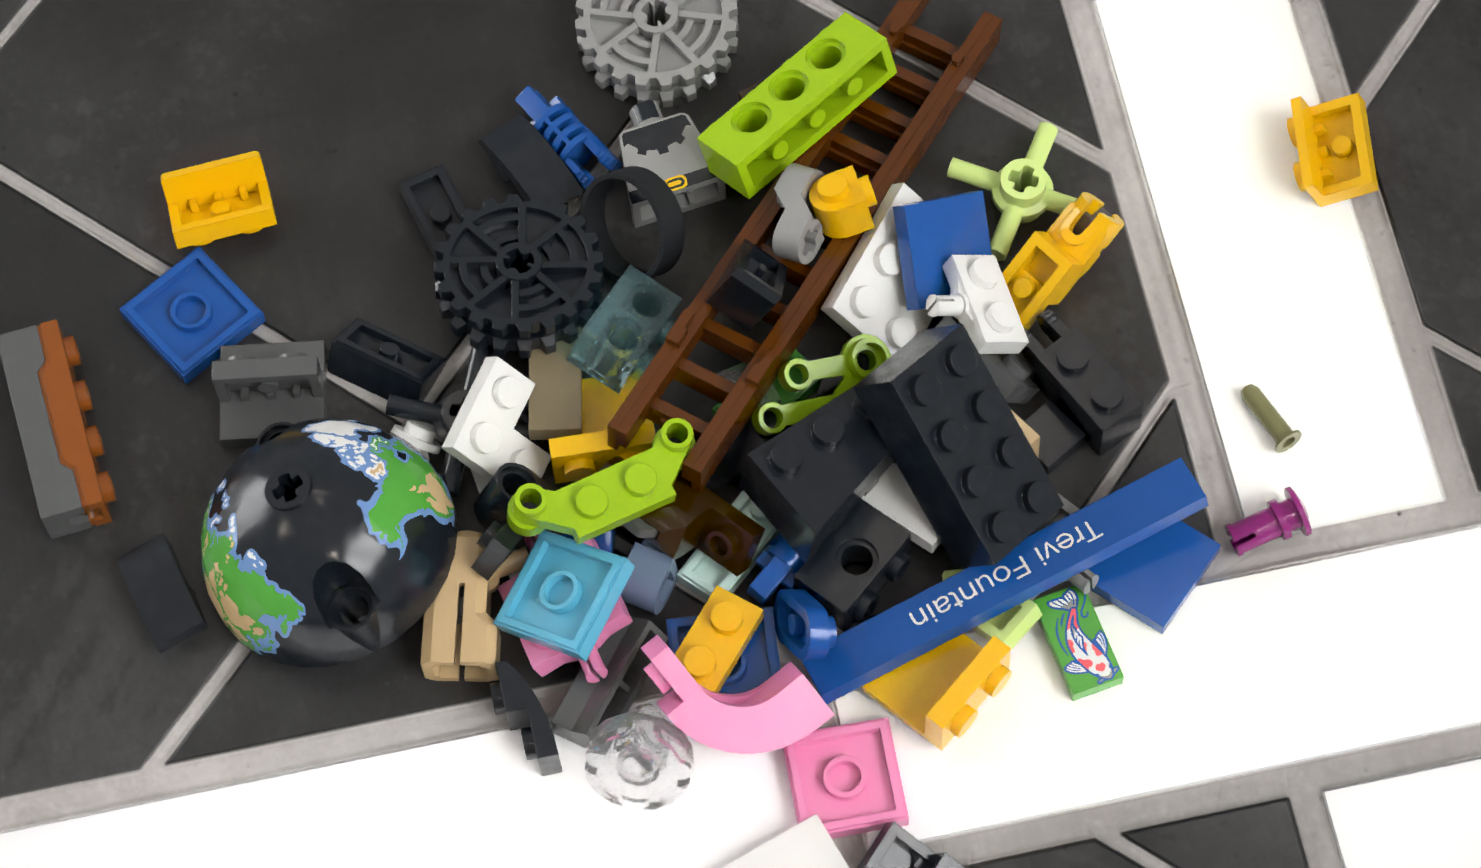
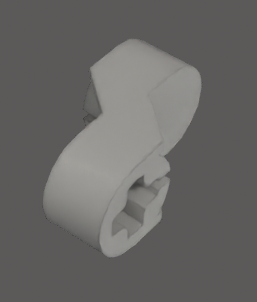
M791 163L785 168L774 187L777 193V203L780 204L781 208L785 209L776 225L772 239V248L777 257L800 264H808L818 253L825 238L822 234V224L819 223L818 219L814 218L815 214L809 199V192L812 185L825 175L821 170Z

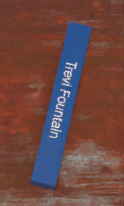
M1180 457L1028 536L996 565L969 567L839 634L834 648H829L828 654L823 660L801 661L821 698L826 704H829L1209 506L1207 497Z

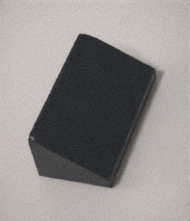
M357 317L332 341L327 369L331 374L386 400L392 394L424 401L444 369L447 359Z

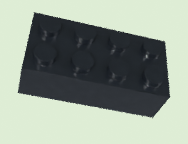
M963 324L923 330L853 387L955 568L996 565L1064 506Z

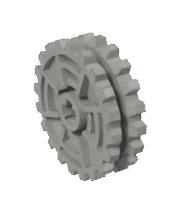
M737 0L576 1L575 8L579 18L575 20L576 35H578V51H583L584 53L582 57L583 65L587 72L597 71L595 83L601 89L610 85L614 87V98L624 101L629 96L636 97L637 104L647 100H659L664 108L672 107L674 98L682 96L687 102L697 99L696 90L698 88L704 87L711 90L717 85L715 74L717 72L727 73L731 67V59L727 55L737 53L738 38L736 33L739 31Z

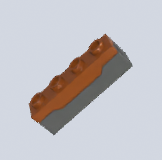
M57 319L40 323L39 326L33 325L1 334L0 356L40 518L50 538L54 539L92 528L93 525L99 526L113 522L108 503L117 500L109 471L100 472L96 457L105 455L97 425L88 427L85 411L92 410L93 404L85 379L76 380L73 367L81 365L82 361L74 335L64 337Z

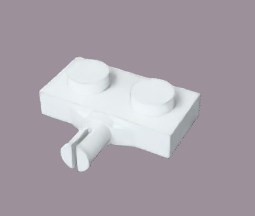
M951 255L942 266L950 286V295H929L926 300V310H930L928 315L930 317L954 316L964 325L979 354H1019L1029 343V340L996 256Z

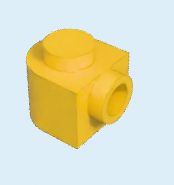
M853 165L820 177L812 185L809 199L816 219L822 224L823 234L830 238L842 239L875 228L869 207L878 203L868 175L857 178Z

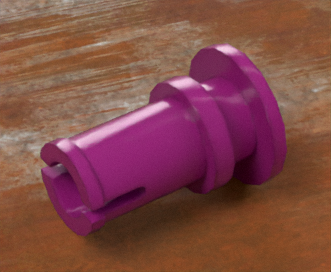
M1290 486L1284 488L1285 500L1277 502L1276 499H1272L1266 502L1267 508L1232 524L1224 525L1227 535L1232 537L1230 543L1239 557L1244 555L1245 552L1278 537L1287 540L1292 537V531L1300 528L1305 536L1312 534L1307 509L1300 497Z

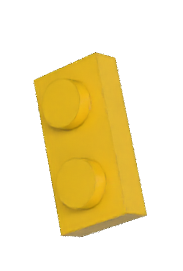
M717 585L676 651L675 656L697 683L706 689L719 693L763 620L764 610Z

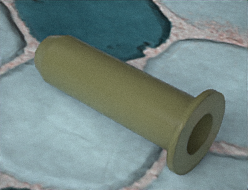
M1248 384L1241 390L1242 401L1275 441L1274 450L1277 453L1287 451L1300 440L1302 436L1300 430L1293 431L1259 387Z

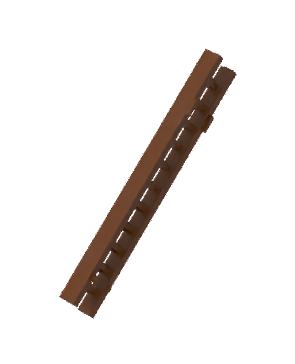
M898 0L877 32L887 38L892 56L897 49L902 50L944 70L943 74L935 83L895 64L897 73L883 84L881 88L921 106L913 119L867 98L792 163L816 169L824 156L847 167L853 165L855 171L868 175V177L872 178L870 183L878 203L869 207L871 217L873 218L891 185L907 182L999 43L1003 19L984 11L962 46L958 47L913 26L930 0ZM851 120L897 143L889 155H886L842 134L841 131L847 122ZM783 171L774 181L688 309L685 308L666 335L664 344L607 425L608 446L617 450L619 446L627 448L646 419L660 425V428H662L666 421L672 418H681L689 422L693 428L696 443L682 463V477L691 481V488L699 493L777 378L781 365L789 360L820 313L822 305L864 234L862 232L842 239L830 238L823 234L825 239L820 248L825 251L814 267L777 257L774 254L773 248L765 243L775 230L785 210L777 203V193L774 189ZM745 238L786 265L788 271L785 281L799 287L788 306L778 301L761 319L774 326L762 344L714 321L719 311L706 303ZM699 340L748 364L736 384L687 359ZM673 379L722 404L710 423L660 399Z

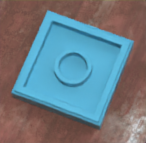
M544 530L539 534L493 624L503 632L587 661L635 566L625 557L584 543L577 545L575 540Z

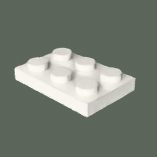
M904 182L892 184L872 218L875 228L864 232L821 307L823 312L852 337L861 334H870L878 337L886 344L891 356L923 330H926L933 317L928 315L930 310H907L893 206L924 200Z

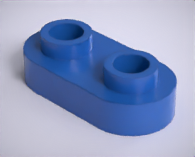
M805 589L779 590L774 604L775 630L779 641L799 660H823L827 656L829 648H834L836 644L837 627L834 617L828 616L826 609Z

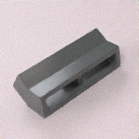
M631 616L632 623L612 634L598 648L600 657L608 670V675L603 679L597 673L600 681L589 683L581 667L551 721L553 733L583 748L606 752L648 677L643 668L650 664L651 661L642 651L641 647L657 634L665 643L669 638L650 620Z

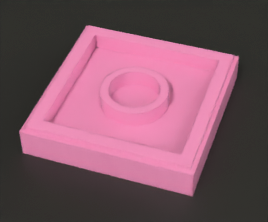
M889 717L817 729L807 737L783 748L797 824L816 814L832 839L879 831L886 822L894 821L900 826L909 825V815Z

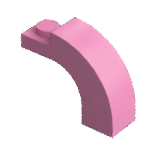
M658 634L641 647L642 651L651 661L650 664L643 668L647 675L663 694L673 688L656 702L657 705L682 732L710 748L737 754H756L778 750L807 737L835 715L806 677L791 661L760 686L739 694H722L706 689L697 683Z

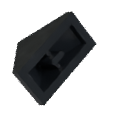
M745 238L706 303L750 331L781 299L788 267Z

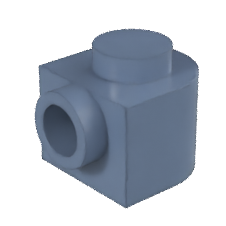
M643 540L641 544L635 542L629 556L625 557L635 568L621 596L625 603L658 615L666 605L677 582V565L674 559L649 541Z

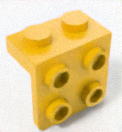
M633 371L582 379V434L548 439L556 484L579 481L597 473L607 461L615 456H620L626 460L652 447L655 428L654 423L648 419L644 421L627 448L619 446L615 450L608 446L607 425L642 376L641 372Z
M963 633L861 687L867 695L942 751L954 736L960 738L971 727L978 715L977 709L988 696L995 697L1007 684L1012 675V671L1009 670L1011 648L995 636L982 648Z

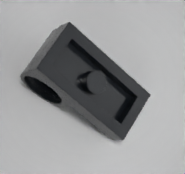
M505 463L499 467L474 503V513L478 521L487 530L476 543L484 551L471 568L487 581L526 537L515 533L508 525L506 514L510 498L520 486L527 483L537 484L546 490H557L546 480H543L532 470L521 464ZM530 502L522 504L527 509L537 508L535 504Z

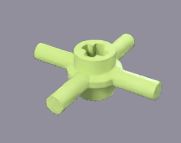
M1039 123L1026 157L1009 162L999 172L954 157L950 162L947 177L992 191L993 202L1002 213L990 241L992 255H995L998 261L1006 259L1020 223L1031 222L1046 210L1061 214L1070 203L1075 202L1077 199L1054 191L1052 180L1043 169L1058 133L1057 127L1051 123Z

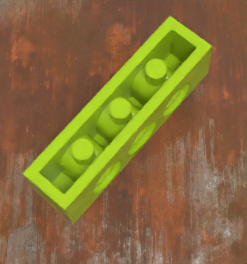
M844 12L697 137L709 172L748 199L752 198L897 73L887 38L847 12Z

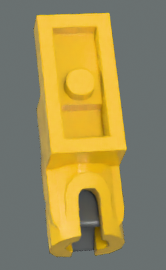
M1082 192L1075 202L1070 203L1047 232L1035 231L1002 273L1021 323L1027 330L1031 328L1037 320V316L1048 305H1058L1076 282L1091 268L1100 254L1124 226V221L1117 214L1111 215L1103 208L1105 203L1088 192Z

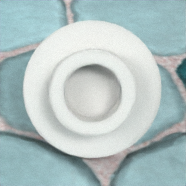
M407 420L405 426L394 424L391 430L394 434L411 443L428 461V452L439 454L442 447L441 444L433 440L436 435L435 431L419 422Z

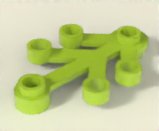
M861 334L849 339L843 345L840 355L808 362L801 358H795L783 363L778 370V381L782 388L789 392L803 390L809 387L814 380L843 377L832 395L785 405L777 402H768L758 406L752 414L753 427L758 433L770 436L781 432L786 426L794 425L858 384L889 359L891 354L888 347L876 336ZM860 352L866 354L869 358L870 365L867 371L861 369L858 365L857 356ZM792 366L797 367L802 373L800 384H796L790 379L789 371ZM766 410H771L776 416L777 422L774 428L768 427L763 420Z

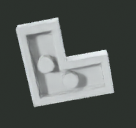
M498 356L486 357L441 448L488 481H490L498 468L505 463L524 465L542 478L551 455L514 430L535 383Z

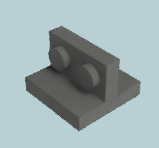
M324 340L221 346V361H212V383L220 401V443L223 449L255 446L262 431L274 423L288 422L296 424L297 422L310 419L327 418V348Z

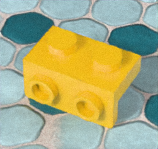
M1351 94L1311 107L1301 96L1290 99L1293 117L1287 118V129L1292 144L1298 149L1299 162L1293 164V171L1300 191H1307L1320 207L1379 191L1366 105L1360 94Z
M258 151L163 173L160 176L177 249L189 246H203L217 239L241 233L251 234L265 227L277 225L270 188Z

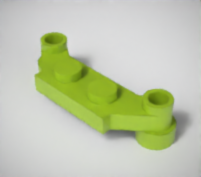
M681 418L669 419L656 432L650 449L559 490H546L534 483L520 486L508 502L506 514L508 525L515 533L526 537L538 535L545 529L572 535L577 545L674 502L677 494L673 484L679 471L682 470L683 461L696 443L692 426ZM669 438H678L682 443H673ZM530 502L535 504L537 508L527 509L522 504Z

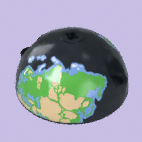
M336 417L310 419L297 422L296 424L288 422L271 424L259 435L256 445L247 448L222 476L211 495L204 515L201 534L202 573L208 595L226 628L241 644L261 657L280 664L304 668L329 667L358 660L398 639L423 616L435 601L448 577L455 556L458 533L456 508L449 488L438 470L411 443L393 432L357 420ZM367 615L363 621L354 625L356 620Z

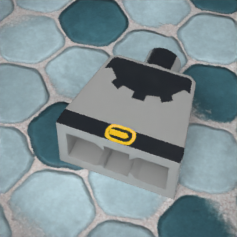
M653 100L640 102L631 108L629 114L634 128L622 131L619 134L623 168L639 166L657 174L674 193L682 213L726 199L725 182L709 172L697 141L700 132L688 114L681 112L663 118L658 103ZM626 182L634 227L637 228L656 222L655 213L646 197L635 186Z

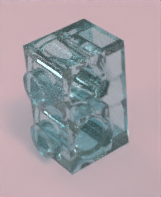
M629 265L581 330L566 360L619 394L631 377L637 381L640 379L655 357V354L650 352L655 343L660 347L664 344L666 335L677 321L673 318V315L682 298L632 265Z

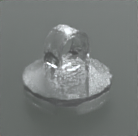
M645 702L626 713L604 720L591 732L585 749L586 763L584 771L585 778L594 791L610 803L623 807L624 800L633 803H644L643 810H655L673 804L686 793L695 764L693 746L684 732L666 720L655 705Z

